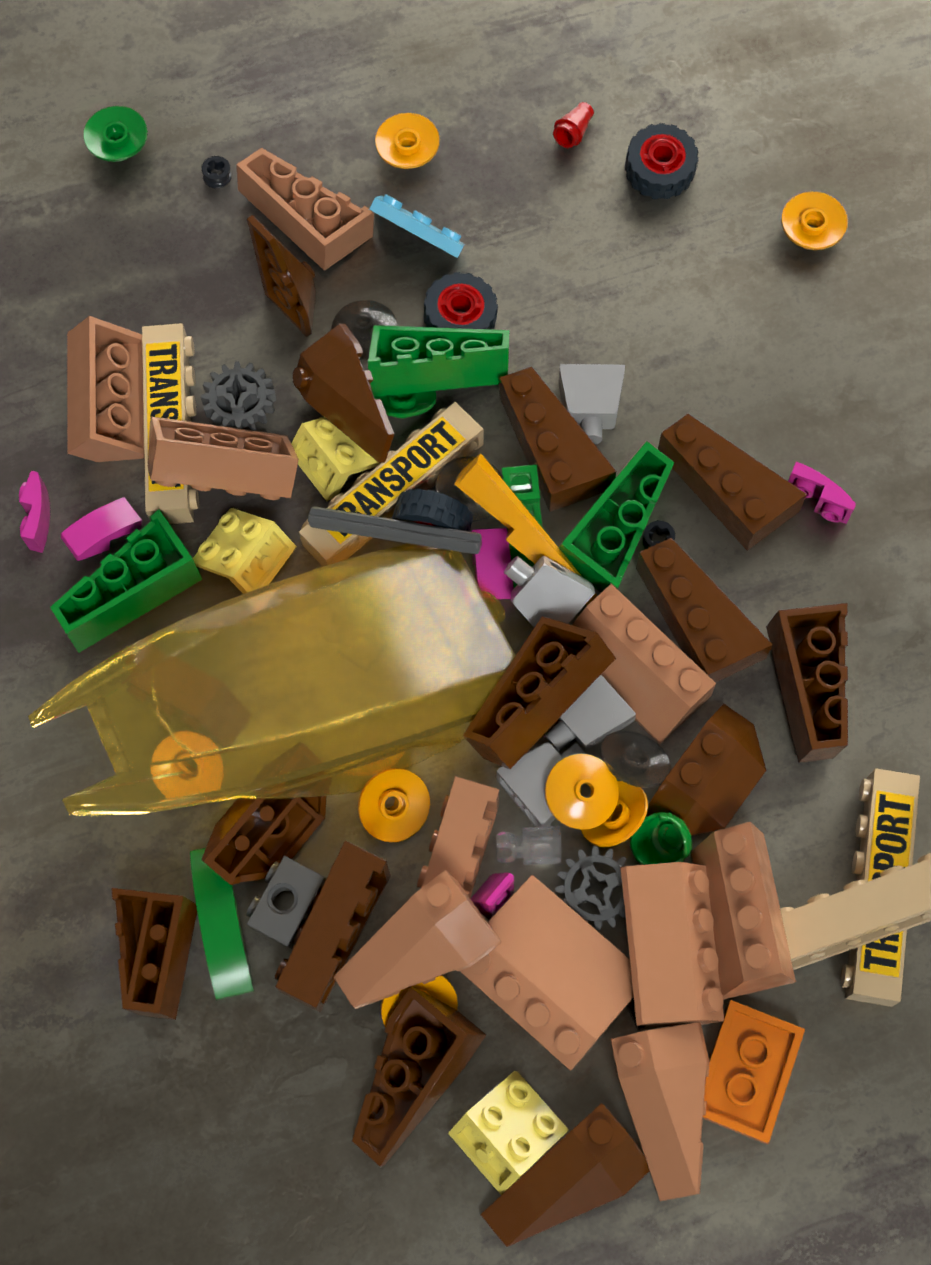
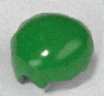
M659 812L645 817L640 828L630 837V849L636 861L641 865L685 862V859L689 857L692 851V836L683 819L669 812Z

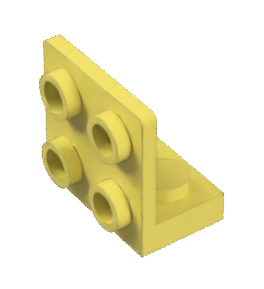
M325 417L302 423L291 443L299 458L298 465L326 501L333 499L340 493L349 475L380 465V463Z
M231 508L221 517L218 525L207 540L200 545L193 560L196 567L228 578L248 599L257 602L297 546L274 521Z
M513 1071L466 1112L448 1134L502 1195L568 1132V1128L517 1071Z

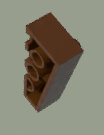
M344 842L323 888L318 892L313 901L312 911L306 923L300 926L294 937L293 945L295 946L289 959L284 958L275 973L274 979L278 981L275 987L280 993L319 1013L321 1012L336 983L334 976L346 964L391 877L386 860L350 842Z

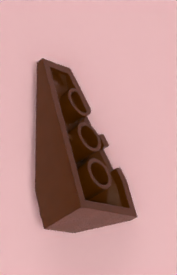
M251 215L247 218L264 293L308 337L312 334L316 299L315 273L305 261L300 263L289 250Z
M339 324L300 354L298 365L293 371V383L309 405L378 463H385L394 432L381 399H374L370 384L373 381L370 370H363L359 357L362 356L363 351L360 343L346 324Z
M413 986L409 987L388 1019L385 1032L388 1034L382 1054L377 1056L374 1066L377 1071L371 1091L365 1096L352 1142L380 1167H383L457 1078L486 1036L482 1030L459 1011Z
M601 1103L480 1215L504 1245L508 1247L624 1196L650 1170L646 1157L634 1140Z

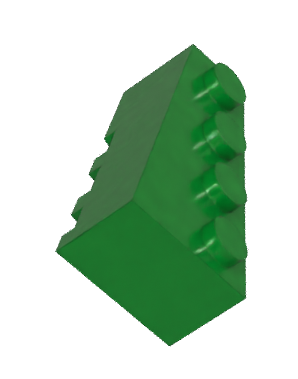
M374 325L368 358V370H370L373 381L370 384L374 397L497 385L500 382V377L508 375L510 330Z
M647 441L559 547L581 576L589 580L593 587L601 593L611 584L618 589L675 463Z
M160 509L150 516L151 522L141 531L136 529L126 538L128 542L114 555L109 553L100 562L101 567L90 577L84 576L50 607L78 653L202 580L193 558Z

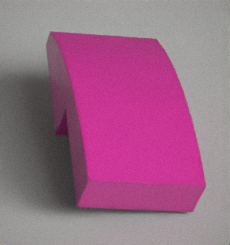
M796 461L788 482L807 494L806 498L818 500L814 512L821 514L828 521L847 524L856 503L831 479Z
M31 471L27 482H23L19 490V502L28 514L21 522L20 534L29 550L43 553L50 525V501L47 487L38 472Z
M123 497L90 512L70 525L61 533V539L76 560L80 561L108 551L110 540L130 534L136 529L141 530L142 519L126 498Z
M507 528L471 530V532L480 533L482 536L480 552L472 554V564L475 565L476 600L511 599L513 580L504 574V570L511 562L509 542L506 541Z

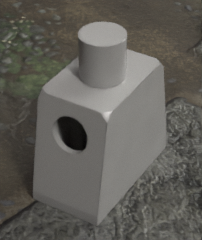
M560 364L558 385L562 405L594 444L602 442V429H613L616 425L625 365Z
M516 556L504 570V574L517 583V586L511 592L512 603L534 628L542 616L568 624L595 594L593 584L589 580L546 556H542L533 567H530Z
M600 675L558 719L559 723L544 736L558 752L573 739L586 751L633 723L636 713L604 677Z
M548 742L526 753L511 769L502 766L497 770V782L540 833L545 831L555 819L545 799L547 776L554 765L563 758L574 754H585L577 744L572 745L560 755Z

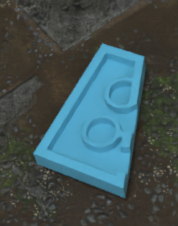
M387 194L384 197L381 195L375 197L369 210L458 258L465 245L459 241L461 238L460 234L445 226L442 231L431 225V218L416 210L413 214L402 208V202Z

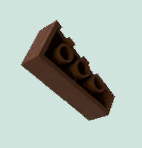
M532 366L500 377L499 398L528 464L537 465L539 489L549 512L604 493L615 480L617 471Z
M685 415L661 433L658 450L675 462L672 467L673 470L747 551L800 512L807 496L805 492L691 415Z
M672 538L639 552L636 570L680 649L715 683L767 658L773 644Z
M848 603L778 610L766 626L769 641L773 644L771 650L798 763L833 759L848 746V699L845 698V682L848 680V667L845 666V648L848 646L845 617L848 615Z
M542 616L462 736L483 759L511 769L610 666L616 657L598 633Z

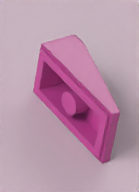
M510 872L490 875L471 897L477 909L487 919L490 920L514 894V875Z

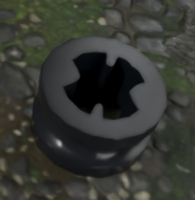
M212 156L203 162L202 174L206 185L211 188H222L230 182L232 178L230 164L224 157ZM216 169L218 172L222 171V174L218 175L215 172L211 173V171Z
M653 521L644 530L642 544L644 549H648L661 543L659 540L652 541L655 532L659 536L665 534V540L672 538L675 541L674 528L665 521Z

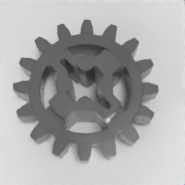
M235 361L234 369L229 370L224 364L222 365L223 373L220 375L212 371L210 375L213 382L203 383L205 393L201 395V400L204 405L205 415L207 418L211 417L213 425L219 426L222 424L223 427H236L237 429H244V427L249 426L252 431H256L255 423L257 421L263 424L267 423L265 413H274L275 410L272 402L277 401L275 390H273L272 379L266 378L264 369L261 368L255 372L253 363H249L243 369L239 361Z
M593 846L592 856L587 857L581 849L578 851L580 859L578 862L575 863L569 858L566 859L570 870L568 873L558 872V876L565 880V884L555 887V891L565 893L566 898L563 901L588 923L589 921H594L596 930H601L602 921L607 920L612 927H616V915L619 914L626 919L623 893L620 902L615 908H613L610 899L614 889L622 885L621 867L625 865L627 859L622 857L614 861V851L610 848L605 856H600L598 847ZM593 863L607 864L617 872L605 875L597 872ZM581 869L584 875L580 888L572 892L573 879ZM589 872H592L593 877L600 883L607 882L608 887L603 890L605 906H603L601 900L596 895L587 894V890L592 887ZM588 901L597 905L601 914L587 913L578 905Z

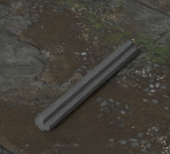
M312 507L308 515V522L312 528L470 554H478L482 546V536L476 532L321 507Z

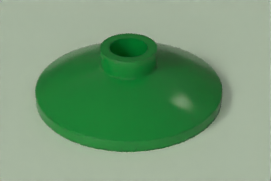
M111 106L99 110L89 118L83 131L84 142L89 152L101 160L111 162L126 160L136 155L145 145L148 136L144 118L134 109L125 106Z
M436 391L377 396L374 399H381L387 416L408 418L430 410L436 403Z

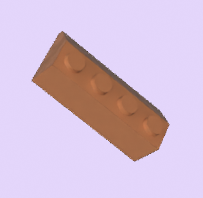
M88 316L67 333V454L94 462L145 459L142 334L92 316Z
M151 416L148 450L150 480L166 487L184 484L190 485L193 489L199 491H210L212 488L223 489L227 493L237 496L246 495L247 492L260 494L261 497L269 500H279L280 497L291 498L299 458L287 435Z
M612 584L587 605L572 624L573 626L598 633L614 654L616 659L601 675L636 713L635 721L659 744H662L711 697L716 683Z
M751 822L714 831L691 851L693 864L706 865L723 1000L795 983L796 979L764 834Z
M674 862L621 867L636 1024L672 1027L698 1022L704 1025L724 1021L723 996L718 971L719 960L715 946L714 919L711 913L709 879L707 877L706 865Z

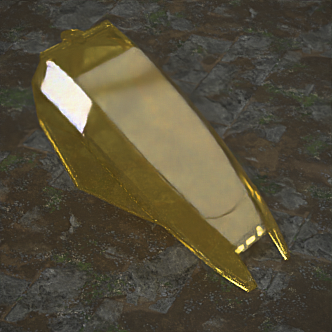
M405 544L315 568L312 571L226 600L177 621L131 644L85 672L45 701L28 718L32 728L87 706L116 775L63 798L62 801L69 815L109 816L145 814L237 798L283 799L341 795L361 791L366 783L379 772L391 768L407 769L461 743L465 739L462 735L515 658V654L499 625L505 619L503 606L494 595L480 590L461 552L416 544Z

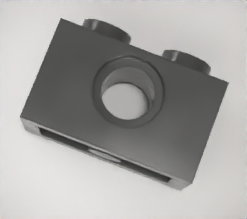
M286 856L283 857L281 863L275 861L265 878V882L269 883L264 894L262 897L256 895L247 910L246 916L250 917L247 925L292 949L294 937L300 926L306 923L312 911L313 901L318 892L323 888L326 878ZM283 891L292 892L294 894V903L291 908L285 911L277 910L275 906L277 895Z

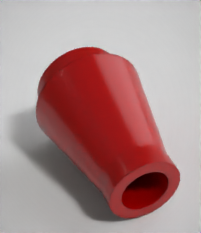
M580 102L573 110L558 119L554 124L553 130L556 142L565 148H571L580 144L588 124L594 116L593 108L586 102Z

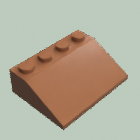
M531 875L487 922L502 943L473 966L460 972L571 1071L634 998L630 958L538 878Z

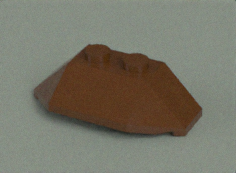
M723 704L707 721L664 779L648 804L646 817L659 812H669L684 820L691 836L725 829L766 772L754 724Z
M302 743L297 744L266 765L216 823L201 860L230 885L265 879L275 861L281 863L284 856L292 859L325 819L328 767Z

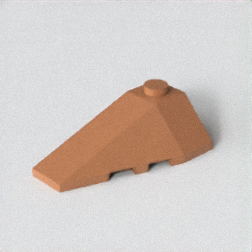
M444 870L417 891L338 971L334 978L353 1008L358 1009L399 994L400 990L418 983L426 984L434 981L437 976L454 970L461 971L467 969L502 942L459 882Z
M701 1023L646 1030L611 1039L619 1081L660 1201L700 1194L704 1145L701 1141L703 1115H706L707 1101H704L706 1077H709L710 1064Z

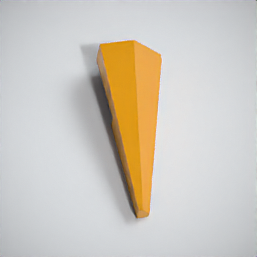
M481 453L460 472L454 485L509 529L506 536L507 542L534 564L542 556H546L581 576ZM595 593L585 605H589L597 597V594Z

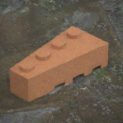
M260 148L236 164L238 191L324 271L373 237V211L369 210L366 206L361 209L350 202L351 198L341 192L335 194L322 187V182L313 176L308 178L299 174L295 166L265 149Z
M455 776L450 795H446L440 813V816L443 817L439 831L435 830L429 846V852H432L429 865H423L417 883L418 888L424 887L446 870L459 882L471 898L499 809V789Z

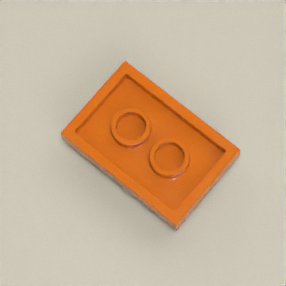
M730 1000L724 1014V1021L721 1023L709 1058V1077H706L704 1094V1101H707L706 1115H703V1119L761 1143L769 1144L805 1029Z

